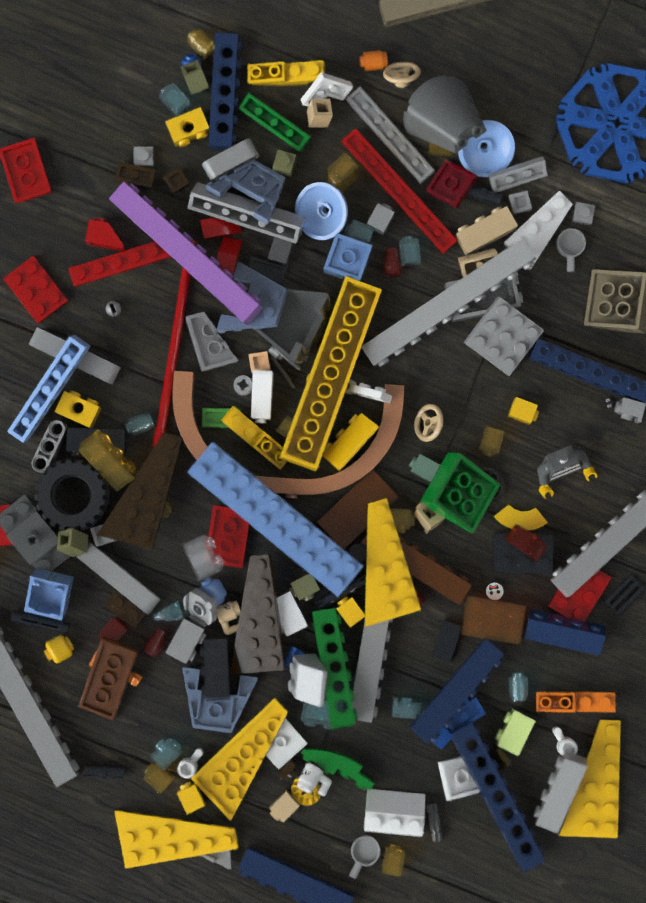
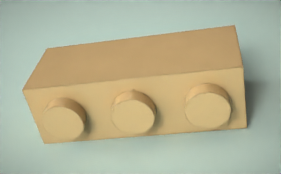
M499 206L492 210V214L485 218L483 215L474 220L475 224L471 226L466 224L458 229L455 237L466 256L517 229L518 225L507 206L504 208Z

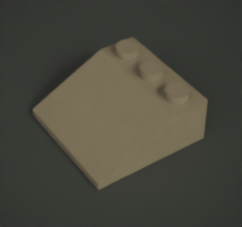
M592 269L584 326L646 334V272Z

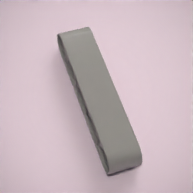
M37 327L29 345L56 358L66 341ZM88 351L77 366L78 369L113 385L121 368Z
M89 540L87 553L77 556L83 563L148 615L161 600L155 593Z

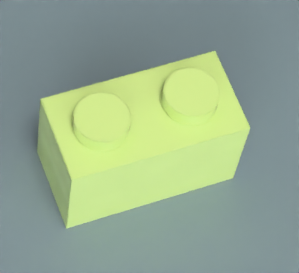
M512 709L511 712L508 711L503 720L505 725L502 730H498L495 736V740H497L495 744L519 756L535 720Z

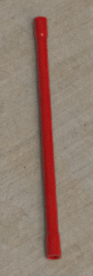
M192 240L191 242L197 246V242ZM182 268L153 447H155L163 433H166L174 371L176 370L191 274L185 268Z

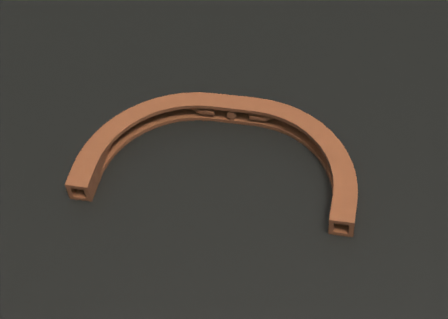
M174 371V416L183 441L195 459L198 460L208 446L200 435L194 417L193 393L195 374L194 372ZM385 384L384 389H386L387 394L392 396L390 403H383V414L378 433L368 450L348 468L331 476L317 479L256 477L275 493L286 494L285 498H297V495L326 494L357 482L382 460L395 439L402 417L404 385Z

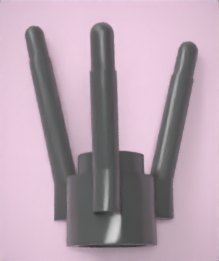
M272 345L268 350V353L271 355L270 359L275 363L291 388L294 389L295 385L278 360H287L297 370H300L301 367Z

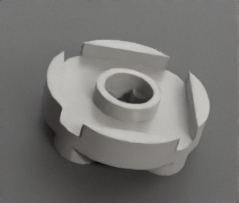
M199 588L193 589L184 596L185 611L189 610L191 614L189 618L195 624L205 627L217 619V601L215 598L209 597Z

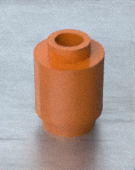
M381 50L363 52V56H360V67H364L365 71L381 70L383 67L388 66L387 53Z

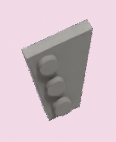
M205 312L185 317L201 372L238 362V359L228 348L229 346L221 338Z

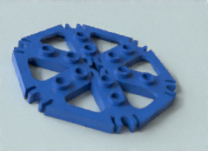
M606 63V65L601 64V73H597L593 67L591 74L588 70L560 101L559 104L561 105L558 106V109L563 110L565 113L564 115L557 114L556 119L558 120H556V124L569 161L571 162L576 157L577 159L573 162V166L577 163H582L583 168L580 172L583 173L589 168L588 172L585 173L587 176L628 183L629 181H634L633 174L636 173L642 179L644 174L646 177V162L641 160L633 137L646 139V118L637 117L638 113L646 105V71ZM615 74L632 76L638 79L637 87L622 104L613 82ZM586 84H592L601 109L577 105L574 102V97ZM616 119H619V123H622L623 125H619V127L616 128L615 124L612 122H614ZM570 125L598 131L583 148L577 149L573 145L568 128ZM612 143L622 170L619 172L600 169L596 164L597 160Z

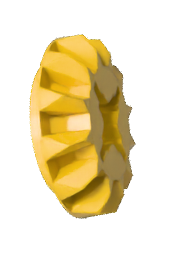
M299 777L292 783V796L299 804L308 806L320 799L321 795L318 791L322 785L319 781L316 787L312 789L311 794L307 792L301 795L303 790L297 786Z

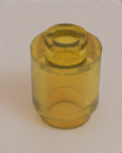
M193 29L187 35V43L200 56L202 55L205 58L214 50L213 41L201 29Z

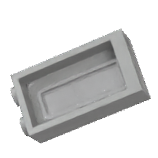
M518 275L510 281L507 279L502 281V286L494 292L490 289L484 293L486 297L476 303L474 300L469 303V308L464 312L459 313L457 311L452 315V322L483 316L498 296L515 309H519L521 303H523L522 293L518 292L517 289L519 284ZM459 280L445 283V290Z

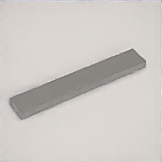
M361 87L357 88L346 98L351 107L420 184L435 172L433 167Z

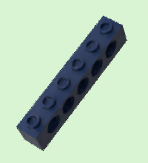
M215 33L208 144L210 150H226L236 145L237 134L233 133L234 126H237L238 115L234 114L235 108L239 106V96H236V89L240 88V77H237V70H241V59H238V52H242V40H239L238 34ZM227 51L233 53L230 58L223 57V54ZM230 70L232 74L225 77L222 75V72ZM225 88L231 90L230 94L226 96L221 94V91ZM228 107L230 110L227 114H221L219 112L220 109ZM221 126L229 128L225 133H221L218 130Z

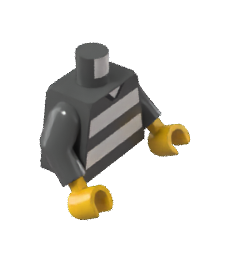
M568 446L545 456L542 464L537 469L541 485L539 492L544 499H546L545 494L547 492L551 496L554 495L553 490L548 485L550 482L582 470V468L584 469L583 473L587 481H590L588 477L592 474L597 478L595 469L591 466L585 451L581 449L573 450L572 446Z

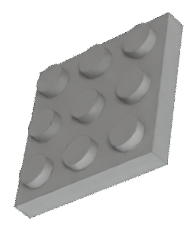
M498 296L464 343L510 376L544 330Z

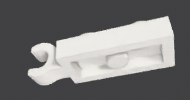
M349 379L348 383L350 386L346 389L345 393L356 394L386 403L391 402L392 396L386 393V389L380 387L370 389L371 386L363 383L357 386L355 381Z

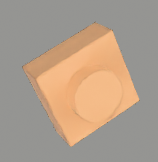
M267 351L248 354L252 374L253 370L271 371Z

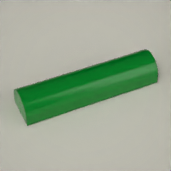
M250 93L247 94L238 108L299 152L304 150L311 139V136Z

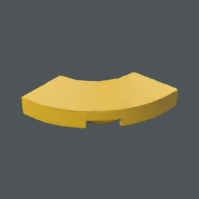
M509 504L493 516L505 527L518 531L534 530L548 523L537 508H533L530 511H518Z

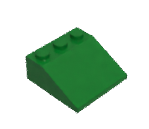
M447 453L420 502L466 531L474 533L500 484L461 453Z

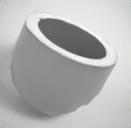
M110 301L106 305V312L109 316L116 317L121 313V306L116 301ZM111 304H113L116 310L115 313L112 312V309L110 307Z

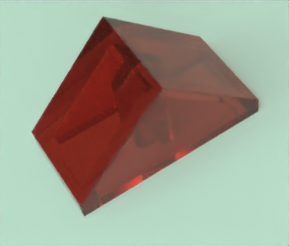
M517 524L514 525L505 538L508 543L536 562L548 547L537 536Z

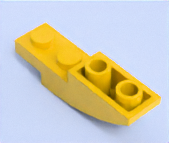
M320 60L285 63L283 61L249 64L248 84L267 86L309 85L308 82H314L321 72L325 73V62Z
M232 406L221 421L281 470L287 462L279 458L283 447L237 408Z

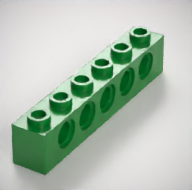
M335 608L313 611L312 619L319 660L327 671L325 696L331 729L354 726L355 720H358L356 708L353 709L351 702L355 701L353 689H349L348 684L351 681L350 670H346L345 667L348 657L347 652L342 649V643H345L343 632H339L338 625L341 624L340 613H336ZM325 626H331L333 627L334 632L332 634H326L323 631V628ZM331 644L335 645L337 652L331 654L327 651L326 647ZM331 664H338L341 670L337 673L330 670ZM341 683L344 686V690L336 692L333 689V685ZM338 702L346 703L347 710L339 711L336 704Z

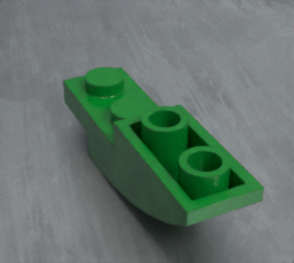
M303 748L301 754L304 755L302 758L310 764L316 763L326 775L329 773L334 775L336 770L339 769L340 775L346 779L350 777L356 781L355 785L362 790L366 788L371 790L374 785L373 780L359 772L362 764L351 757L322 748Z

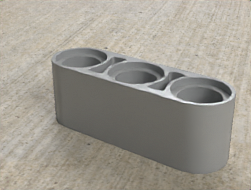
M249 138L206 160L202 166L210 181L214 182L219 177L228 175L235 169L257 159L259 154Z
M55 420L49 424L32 459V468L36 472L45 473L46 468L49 465H53L67 435L68 427L65 423ZM60 424L63 430L60 434L56 435L54 427ZM48 442L54 443V449L51 452H47L45 448ZM41 459L46 461V466L43 469H39L37 466L38 461Z

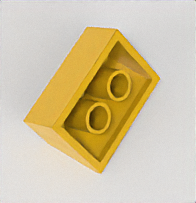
M362 413L359 416L355 414L348 422L350 426L346 430L342 428L335 436L337 440L334 444L329 443L324 449L323 458L339 472L379 428Z

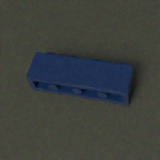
M529 609L524 627V639L596 655L601 654L606 637L605 626L599 623H589L578 618H566L560 614H548L541 610Z

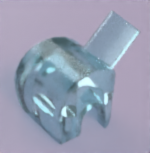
M179 602L167 605L162 609V612L153 615L155 621L165 619L166 622L183 619Z

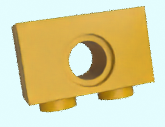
M201 107L165 121L175 146H186L190 144L191 140L196 138L197 140L203 139L209 133V126ZM187 125H192L194 127V129L191 132L184 131V128Z
M72 390L69 393L64 391L55 412L92 429L102 409L97 406L99 402L90 398L87 401L80 398L81 394ZM82 403L84 406L83 411L76 413L74 410L75 406Z

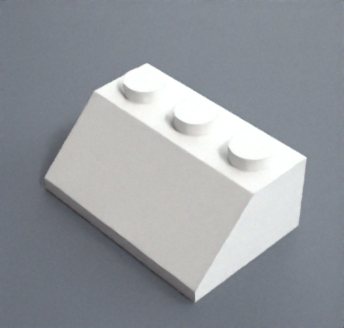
M367 789L364 831L423 837L425 794Z

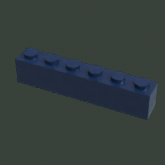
M483 639L411 724L409 729L425 743H434L441 735L439 731L443 726L447 728L453 721L451 718L455 712L459 713L465 707L464 701L476 694L478 691L476 687L480 682L485 683L490 677V670L493 667L496 669L502 663L503 659L501 657L504 654L487 639Z
M249 845L238 867V871H241L240 874L249 879L251 877L256 878L259 884L266 887L271 885L276 888L278 893L283 895L288 893L294 896L293 899L300 903H304V901L308 903H352L354 899L353 893Z

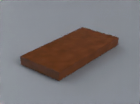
M372 469L317 523L338 545L345 549L367 528L369 503L387 498L390 506L399 496Z
M103 636L78 707L114 721L139 650Z

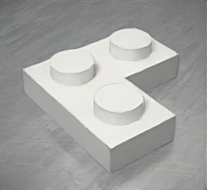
M321 72L301 98V102L303 105L309 106L311 99H326L328 96L343 101L352 90L353 85L350 81Z

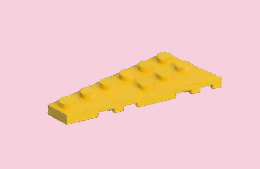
M387 498L368 504L365 627L421 610Z
M276 698L267 704L191 777L192 781L230 821L288 713Z
M600 719L590 751L586 757V771L567 811L564 823L558 834L559 836L618 838L620 720Z
M115 810L125 868L239 848L234 827L209 825L195 821L190 822L176 818Z

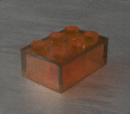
M467 596L460 635L520 644L526 606Z

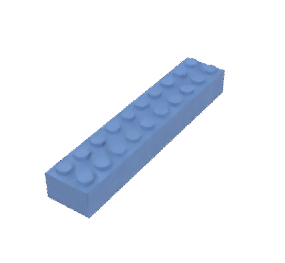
M215 442L208 446L187 472L335 595L339 596L362 569L363 564Z

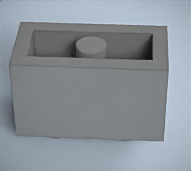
M184 618L166 654L185 664L188 661L192 662L197 654L195 650L197 644H202L206 637L204 633L205 628Z

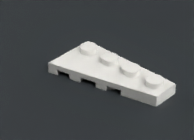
M558 191L511 235L504 244L509 248L523 238L536 258L533 261L535 263L571 208L572 203Z

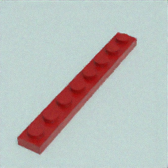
M356 128L341 141L442 254L457 242V239Z

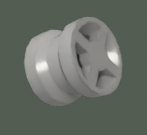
M245 375L238 376L234 381L235 391L242 396L250 394L252 392L251 379Z

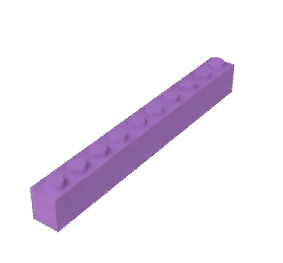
M123 182L109 200L242 322L249 325L263 309L259 304L261 300L253 293L250 296L246 292L248 288L240 281L236 283L232 279L234 276L226 268L224 270L218 267L220 263L212 256L208 258L205 255L207 251L199 244L195 246L191 242L193 238L186 232L182 234L178 230L180 227L172 219L168 221L164 218L166 214L159 207L157 209L151 206L153 202L145 195L141 197L138 194L140 190L132 183L128 185Z

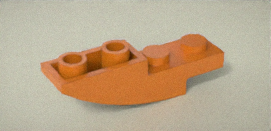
M536 692V712H616V692Z

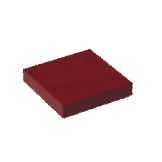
M445 159L425 191L458 209L478 176Z

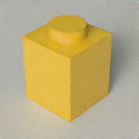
M516 397L508 417L531 424L532 421H536L539 411L536 410L538 405Z
M346 596L338 602L339 606L336 609L349 627H352L365 617V614L352 597L348 599Z
M189 781L180 786L181 789L177 794L187 814L205 806L206 802L195 783L191 784Z

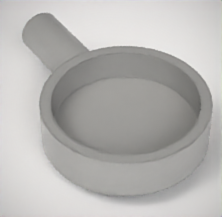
M570 228L561 232L557 238L556 246L559 253L567 257V272H575V257L579 256L585 249L586 240L579 230Z
M363 835L354 840L351 846V855L355 864L349 876L356 879L362 866H370L378 860L380 846L376 839Z

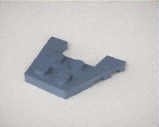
M253 160L235 169L234 173L228 176L223 175L214 183L212 181L206 185V190L221 198L230 187H234L261 203L254 210L253 217L268 225L284 186L285 177Z
M238 262L233 277L234 280L251 283L248 294L251 296L253 293L261 300L259 304L263 309L249 325L242 322L238 317L221 314L217 327L218 333H226L225 331L232 330L236 332L249 328L254 330L277 327L287 297V289Z
M183 667L182 671L193 728L232 733L258 677L240 675L238 695L230 694V700L207 701L205 696H202V690L198 689L201 669Z

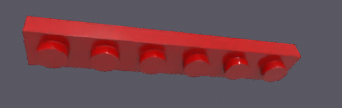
M152 242L68 269L73 286L78 287L169 259L172 256L156 242Z

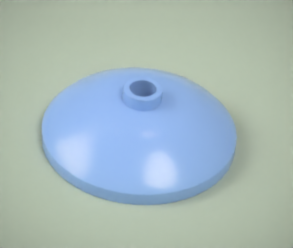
M482 120L487 131L478 138H469L467 146L458 151V155L466 170L480 177H489L488 174L505 169L509 165L514 155L515 143L511 132L502 123L494 120ZM485 142L486 146L481 148V144Z
M316 182L306 186L300 192L296 200L295 214L306 217L302 230L305 234L317 240H326L335 237L336 233L339 234L347 221L348 207L345 197L337 187L326 182Z

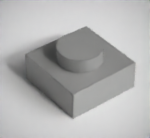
M134 147V165L154 167V148Z
M528 191L508 196L513 215L532 210Z
M576 202L572 222L591 225L595 205Z

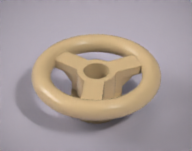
M410 62L394 63L383 71V76L387 81L395 83L397 87L401 88L409 86L410 82L416 80L421 74L419 66ZM413 69L415 73L409 76V72Z
M427 404L418 411L414 428L420 440L425 442L434 440L442 430L443 414L437 405ZM434 410L437 416L430 417L426 411ZM421 418L424 421L423 434L420 429Z

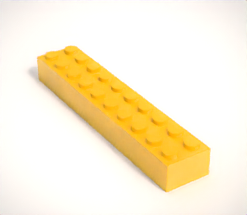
M347 276L345 277L281 451L280 459L312 471L317 470L382 289Z

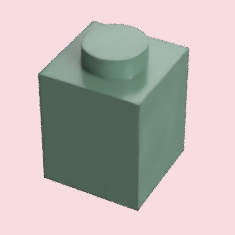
M421 454L418 457L414 456L409 464V467L412 468L411 473L428 482L432 481L440 464Z

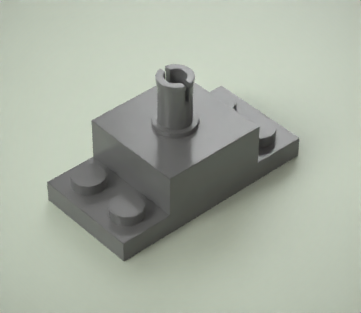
M24 494L0 513V526L6 532L5 536L29 565L32 564L35 568L53 571L70 556L57 551L58 533L49 525V522L41 517V512L37 510V507Z

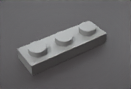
M543 156L488 174L491 190L495 193L548 176Z

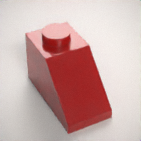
M95 217V220L89 219L85 239L87 245L125 251V246L110 224L106 222V219Z
M223 237L218 251L217 261L220 263L218 267L222 270L226 268L233 276L238 263L242 240Z

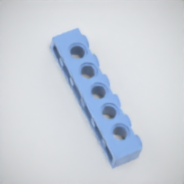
M76 335L68 338L7 431L23 443L31 438L91 347L88 343Z

